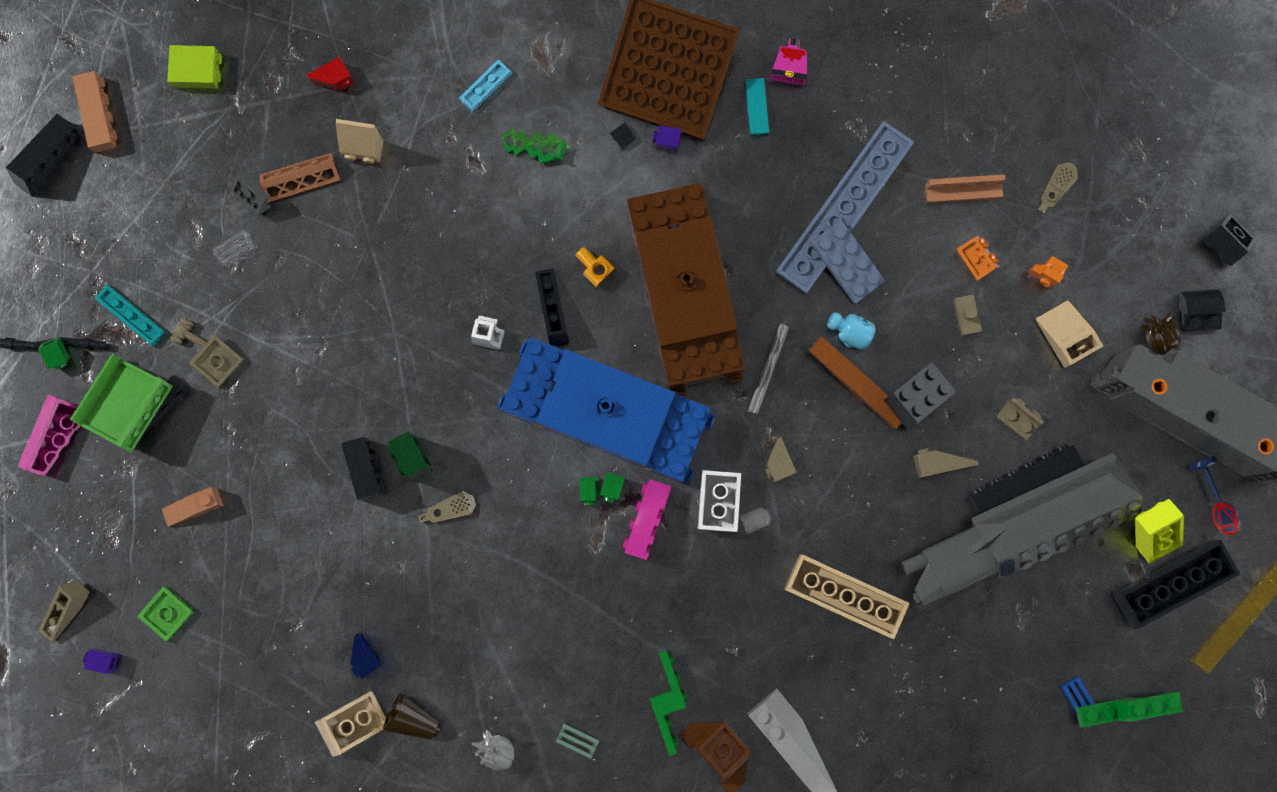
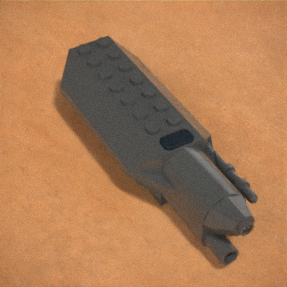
M1114 453L971 518L972 528L922 550V553L901 562V565L908 577L923 570L914 589L915 593L912 595L917 605L921 604L924 606L942 597L950 596L995 574L998 579H1001L1018 570L1028 569L1034 563L1045 561L1057 552L1062 553L1072 545H1080L1086 539L1092 536L1097 537L1109 528H1116L1126 520H1134L1141 513L1143 496Z

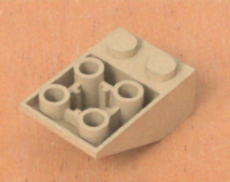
M1068 300L1035 319L1064 368L1103 347L1094 329Z

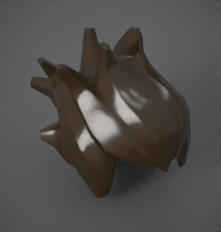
M1171 312L1163 320L1158 319L1153 314L1150 315L1152 319L1144 317L1149 326L1142 325L1141 327L1146 330L1147 344L1154 352L1164 355L1172 348L1180 350L1181 335L1173 321L1174 315L1171 316Z

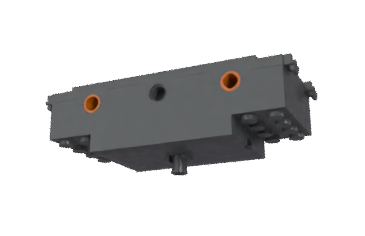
M1135 345L1113 355L1100 379L1099 374L1094 375L1091 379L1092 382L1089 386L1110 397L1111 402L1209 457L1216 456L1219 463L1244 477L1250 476L1262 484L1275 486L1277 482V407L1228 380L1229 375L1219 370L1216 373L1180 352L1165 358L1161 355L1150 353L1149 349L1143 345Z

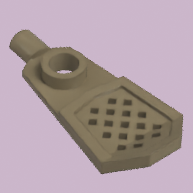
M1070 162L1056 166L1041 197L1042 204L1038 211L1044 214L1048 207H1054L1078 179L1076 166ZM1049 193L1054 194V199L1049 198Z
M461 491L429 507L425 514L418 517L420 523L428 520L435 523L471 515L476 502L473 495ZM437 509L441 511L439 517H436L434 514Z

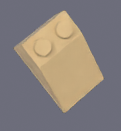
M336 119L339 152L344 159L349 161L360 159L368 164L380 163L384 141L375 125Z
M370 691L315 721V724L334 757L383 730L386 717L373 692Z

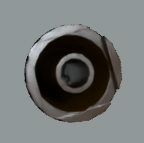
M399 693L391 706L390 713L388 712L383 730L424 739L436 737L440 730V726H438L439 721L404 694Z

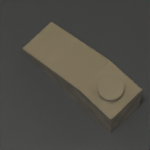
M929 448L918 450V454L913 456L918 478L979 465L976 460L936 450L930 451Z
M76 580L59 586L38 631L50 642H55L83 607L89 591Z

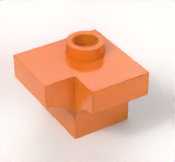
M1051 256L1044 265L1035 264L1032 266L1028 274L1038 279L1039 283L1044 287L1053 288L1061 282L1068 265Z

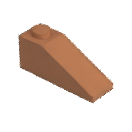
M209 487L162 508V512L167 526L171 527L223 507V503L218 489Z

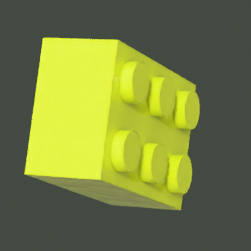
M1170 499L1158 502L1150 510L1143 511L1135 517L1136 548L1149 564L1183 546L1184 515Z

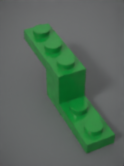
M664 650L659 652L671 690L649 698L669 756L677 753L675 748L679 746L676 737H671L669 729L672 728L669 717L665 718L664 715L685 708V702H688L685 691H680L678 686L682 682L678 671H673L672 665L675 664L671 653L667 654V651Z
M1175 691L1144 698L1126 697L1076 707L1079 727H1088L1114 721L1133 722L1183 712L1180 692Z

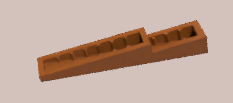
M820 336L808 351L891 428L897 429L902 422L885 403L884 399L888 395Z

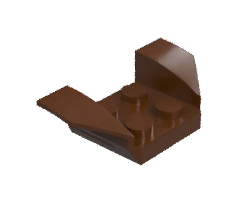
M694 722L679 735L689 749L695 748L722 779L719 783L727 792H735L745 783L747 760L750 757L751 751L726 722Z

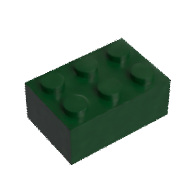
M408 431L388 442L390 447L387 450L391 458L397 460L398 465L396 468L401 476L415 481L434 471L417 436Z

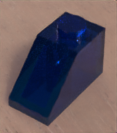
M357 633L354 636L350 662L353 668H351V671L357 678L364 679L384 663L362 633Z

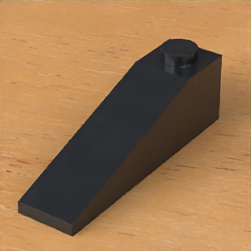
M554 268L537 271L535 275L549 344L554 347L569 344Z

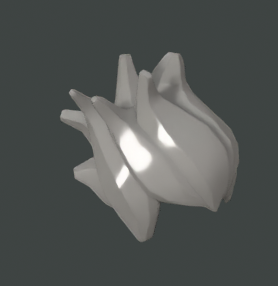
M486 730V734L483 733V741L471 744L479 748L475 752V756H480V764H484L492 770L501 771L508 769L514 759L512 743L505 737L495 734L491 735Z

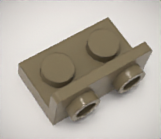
M1011 398L995 418L1024 441H1027L1044 421L1040 419L1041 415L1026 408V404L1021 399Z

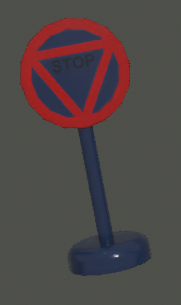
M1216 456L1189 465L1191 471L1203 469L1218 502L1212 509V517L1216 527L1226 535L1236 534L1241 527L1239 514L1231 504L1222 501L1208 469L1209 466L1217 462Z

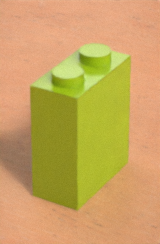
M169 45L167 82L173 88L218 89V82L221 81L219 64L222 63L221 53L215 46Z

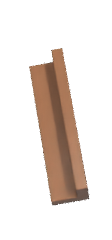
M332 153L259 175L262 190L270 196L268 202L340 180ZM332 168L333 177L326 178L322 176L324 170ZM312 175L316 179L313 183L309 184L303 181L305 176ZM291 180L298 183L296 188L293 189L285 187V185ZM275 186L280 188L277 194L270 195L267 188Z
M1005 175L929 179L925 185L927 203L1001 199L1003 197L1002 183L1005 181Z

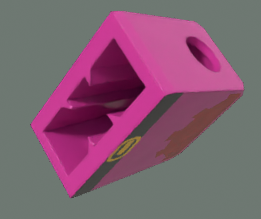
M790 38L788 47L780 46L770 80L805 85L807 80V51L799 49V39Z

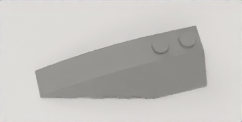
M776 688L747 713L748 716L811 792H837L802 718Z

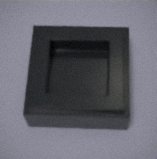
M625 122L610 132V136L620 150L636 139Z

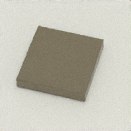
M214 334L188 363L219 388L244 359Z

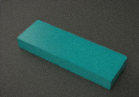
M764 78L745 79L750 136L769 134Z

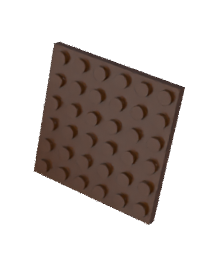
M629 0L598 104L666 127L681 129V132L705 139L740 29L654 0Z

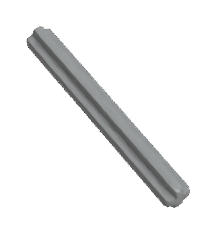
M780 324L748 409L752 414H758L789 330V327Z

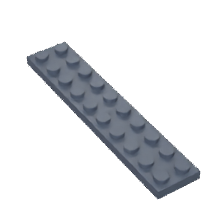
M883 121L775 273L807 294L826 267L810 242L839 220H842L851 232L912 147L914 141Z

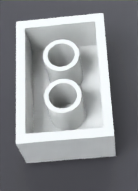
M702 470L697 530L737 532L741 473Z

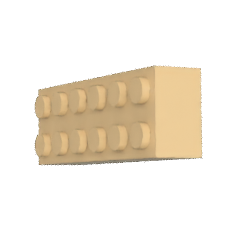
M799 554L784 588L785 591L890 639L895 638L910 604L802 554Z

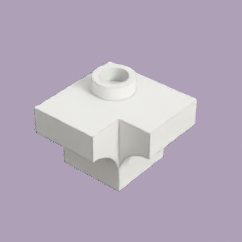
M479 316L475 320L471 335L472 344L501 350L505 331L497 328V319Z

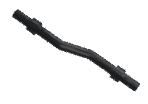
M6 337L5 339H0V346H3L5 349L24 348L37 350L41 343L52 339L30 342ZM60 337L64 345L79 346L82 349H106L107 347L106 341L92 340V338L83 337L82 339Z

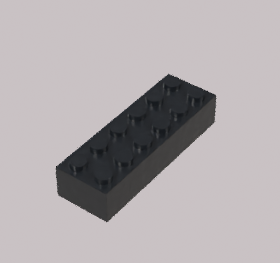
M1212 540L1112 594L1129 626L1139 629L1241 574L1222 540Z

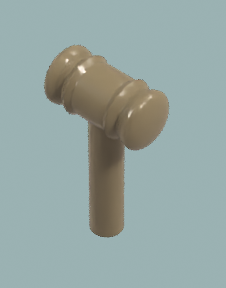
M186 318L181 319L173 335L170 336V339L176 344H182L185 338L200 347L207 343V341L190 332L193 323Z

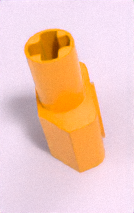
M582 247L575 255L587 267L583 275L595 287L601 285L616 269L604 255L596 259L586 247ZM598 267H602L605 270L602 275H597L594 271Z

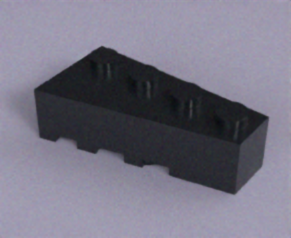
M56 114L5 167L14 185L33 197L69 147L77 140L79 134L76 126L59 114Z

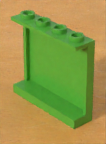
M111 354L70 420L132 453L173 386L163 379L155 377Z

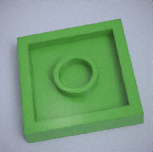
M163 586L137 617L168 642L194 611L166 586Z

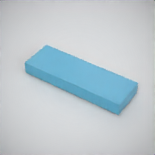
M498 59L459 97V100L474 112L512 74V71Z

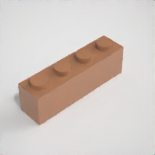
M95 71L72 76L88 148L94 153L115 148L117 134L111 125L113 117L111 112H108L107 105H109V99L104 94L105 82L103 77L99 76Z

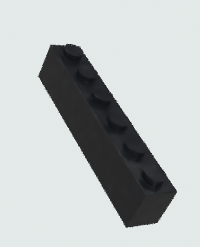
M1064 444L1056 448V453L1051 455L1048 452L1039 457L1040 461L1036 463L1030 461L1022 465V470L1017 472L1014 469L1005 474L1006 478L1002 480L996 478L988 482V487L984 489L978 487L972 490V495L967 498L976 515L982 514L1085 466L1075 446Z

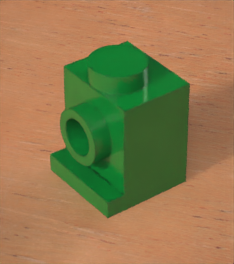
M599 477L580 478V502H584V505H596V497H600V488L596 486V482H599Z

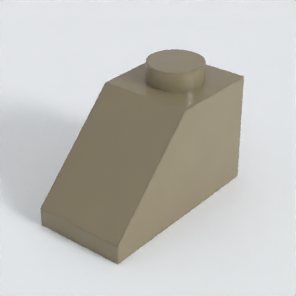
M781 437L775 441L766 464L767 469H765L768 479H772L773 483L797 473Z

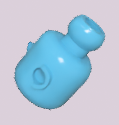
M835 312L831 314L827 322L829 329L839 331V339L847 347H855L859 350H864L869 346L876 331L875 325L872 322L855 314H849L846 318H842L841 314Z

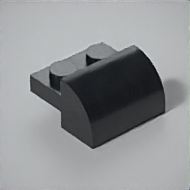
M1210 289L1179 292V311L1182 312L1181 330L1183 332L1222 329V312H1225V301L1221 291Z

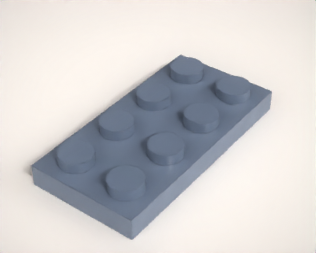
M842 220L837 221L810 242L854 304L885 281Z

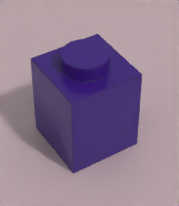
M659 126L658 131H654L653 136L656 149L678 152L681 129Z
M97 648L89 649L83 659V663H85L84 669L104 674L113 673L118 653Z

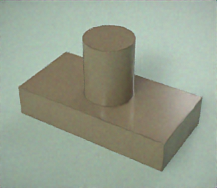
M974 294L953 299L961 335L965 336L982 332Z

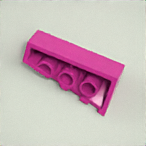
M49 394L47 395L18 467L41 476L47 474L59 457L60 451L70 442V437L80 428V425L70 420L79 405Z
M649 479L648 483L644 482L641 493L644 494L642 501L638 500L635 512H638L636 520H631L628 529L632 531L630 538L626 537L622 548L626 549L624 553L647 560L672 486Z

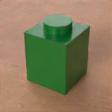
M60 337L43 342L38 348L48 370L63 368L70 358Z
M606 472L600 496H603L604 501L614 503V500L619 501L625 477Z

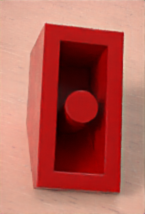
M340 56L307 74L312 84L334 90L345 89L354 82Z

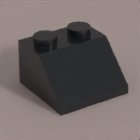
M1231 213L1204 238L1208 247L1215 250L1219 254L1220 259L1230 266L1245 256L1257 241Z

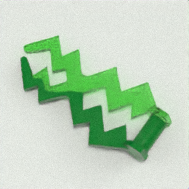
M512 127L501 136L502 139H505L512 135L516 143L520 140L523 143L517 148L514 142L509 146L503 140L502 143L508 154L514 151L515 156L526 150L532 159L538 156L540 164L554 160L563 162L567 142L559 140L554 132L544 139L540 131H538L528 139L523 130L516 134ZM539 141L543 149L548 144H551L552 148L558 144L556 155L553 156L550 151L544 156L539 147L533 151L531 146Z

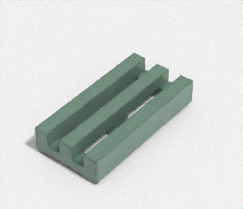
M564 723L556 742L591 759L599 740ZM567 729L594 742L593 746L565 733V730ZM562 736L590 749V752L562 740Z

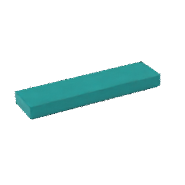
M108 284L94 298L153 347L166 333Z

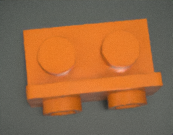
M975 236L957 248V251L977 281L999 268L997 256L989 252L987 241L979 236Z

